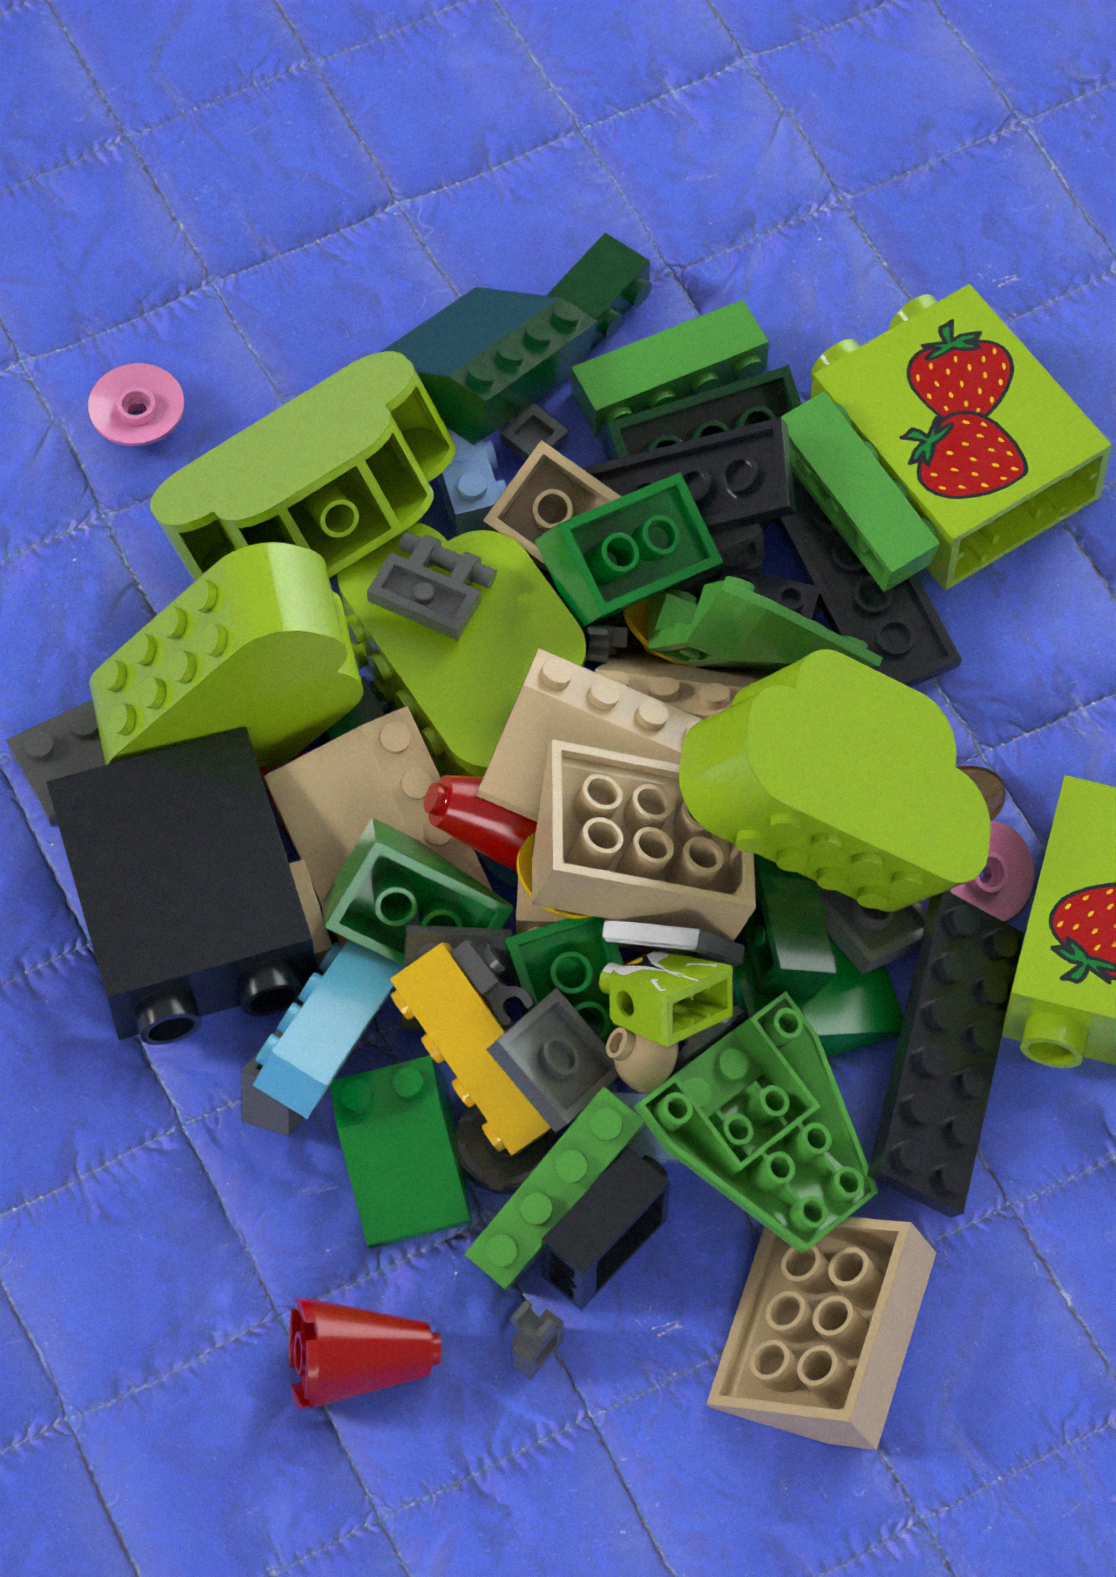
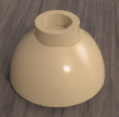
M618 1027L608 1038L606 1052L610 1058H613L618 1075L630 1088L640 1093H650L663 1084L672 1073L678 1056V1042L666 1047L630 1030Z

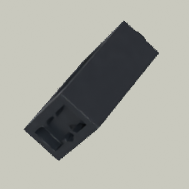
M629 1147L542 1238L541 1277L580 1310L594 1298L667 1220L670 1181L667 1179L668 1174L662 1165L648 1155L640 1157Z

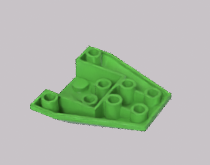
M726 576L723 581L705 584L698 605H696L697 598L676 589H669L668 593L656 595L648 599L646 604L648 649L691 667L781 670L805 656L823 649L840 652L870 668L880 667L883 658L867 650L868 644L864 641L850 636L838 635L825 628L822 624L807 619L769 598L754 593L755 586L752 583L736 577Z
M786 991L701 1053L634 1106L668 1153L801 1254L810 1249L878 1193L874 1179L867 1176L869 1170L868 1163L820 1038Z

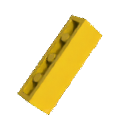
M441 942L390 978V981L396 988L391 997L407 1020L415 1016L427 1034L421 1038V1041L432 1058L438 1064L446 1060L457 1078L451 1084L461 1100L468 1108L476 1104L487 1120L482 1125V1129L492 1145L499 1152L506 1148L511 1156L518 1154L551 1131L552 1128L486 1050L508 1030V1027L497 1020L491 1003L479 992L450 952L454 949L451 945Z

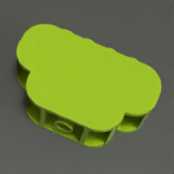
M379 352L347 365L172 474L155 491L150 502V510L194 582L227 554L249 545L267 542L287 543L317 552L325 560L328 577L330 578L401 534L422 518L431 506L434 492L429 482L442 473L450 464L456 452V445L412 363L399 352Z
M416 522L401 534L337 573L339 597L343 603L358 670L365 668L372 678L370 685L373 693L378 691L383 693L388 705L394 711L408 706L440 778L444 775L484 777L538 648L581 667L584 665L586 641L580 625L525 549L517 541L505 534L489 530H478L461 534L447 541L435 529ZM405 532H410L421 538L424 535L432 536L441 540L442 547L461 555L469 552L480 557L482 564L497 570L496 579L490 588L475 582L468 585L481 591V602L458 640L368 602L367 590L390 552L408 560L411 557L410 554L399 550V543ZM435 565L429 568L447 577L452 573Z
M280 542L249 545L221 558L94 671L89 681L106 765L246 727L258 767L267 766L268 771L282 766L295 757L351 711L363 696V685L357 667L343 603L339 595L331 589L325 560L313 550Z
M828 649L815 651L793 664L744 687L734 697L731 707L697 722L689 729L684 738L679 765L680 790L688 810L702 827L714 835L734 843L743 852L756 853L775 862L782 870L797 872L817 881V884L824 889L837 890L856 899L858 904L863 907L886 912L902 910L975 879L984 869L988 859L991 828L988 808L976 784L964 772L956 768L957 751L955 737L945 714L926 695L840 652Z

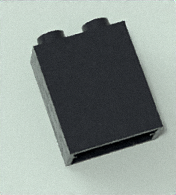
M246 727L46 781L119 1040L140 1034L141 1040L146 1044H170L194 1034L202 1025V1016L237 1006H242L243 1011L248 1015L266 1016L284 1011L293 1002L297 1003L299 1001L298 997L303 990L302 988H304L314 972L317 973L313 940Z

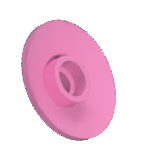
M145 363L126 364L112 369L96 382L89 395L88 412L94 428L107 440L123 446H145L165 438L177 427L184 412V396L178 381L166 370ZM136 411H143V412H144V413H142V414H140V415H131L132 413H134V412H136Z
M990 821L989 853L983 869L982 879L980 880L978 875L975 879L948 891L1004 922L1019 913L1027 903L1034 883V864L1030 850L1018 832L1004 823Z

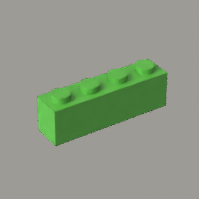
M744 299L571 367V394L595 437L600 436L598 428L608 422L758 375L761 371L767 369L769 341Z
M823 391L781 416L788 425L792 471L884 593L932 564L940 545L935 527L929 519L924 516L920 517L909 503L908 493L902 483L895 478L891 479L880 465L881 461L876 449L870 442L862 441L852 428L851 419L842 405L839 403L834 404L826 392Z
M603 1086L464 1255L505 1290H512L542 1254V1238L634 1143L647 1127L645 1121Z

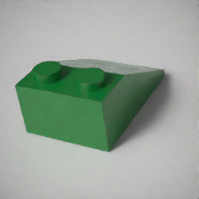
M681 472L558 523L534 540L565 606L578 622L581 629L588 627L589 624H595L724 563Z
M373 817L322 901L325 928L403 966L406 925L501 929L513 910L512 904L419 840Z
M596 916L582 919L566 918L505 938L504 944L515 986L529 991L535 998L536 1004L558 988L606 1046L610 1034L621 1026L614 1024L610 1018V995L601 991L599 979L602 970L607 964L613 962L624 965L618 945L606 942L602 938L604 921L609 919ZM518 998L522 1015L524 1016L530 1009Z
M830 942L831 949H833L836 955L837 973L813 999L791 997L817 1032L826 1057L899 1037L903 1015L885 965L862 975L835 942ZM748 952L744 953L742 964H739V966L731 965L733 966V1001L737 1002L748 1013V1018L778 997L757 995Z
M429 1055L333 1080L330 1084L337 1131L369 1249L472 1224L447 1080L432 1056Z

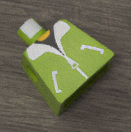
M654 951L625 965L609 963L604 967L600 975V989L603 993L610 995V1018L613 1023L666 1047L733 1016V966L665 951Z

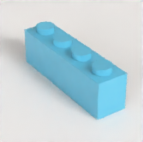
M348 939L344 946L334 942L319 966V969L325 972L323 977L316 972L312 974L298 997L299 1000L304 1002V1005L301 1007L294 1002L291 1004L277 1027V1030L283 1033L282 1037L279 1038L271 1034L255 1059L263 1067L253 1086L306 1119L309 1118L393 990L394 985L390 978L403 970V965Z

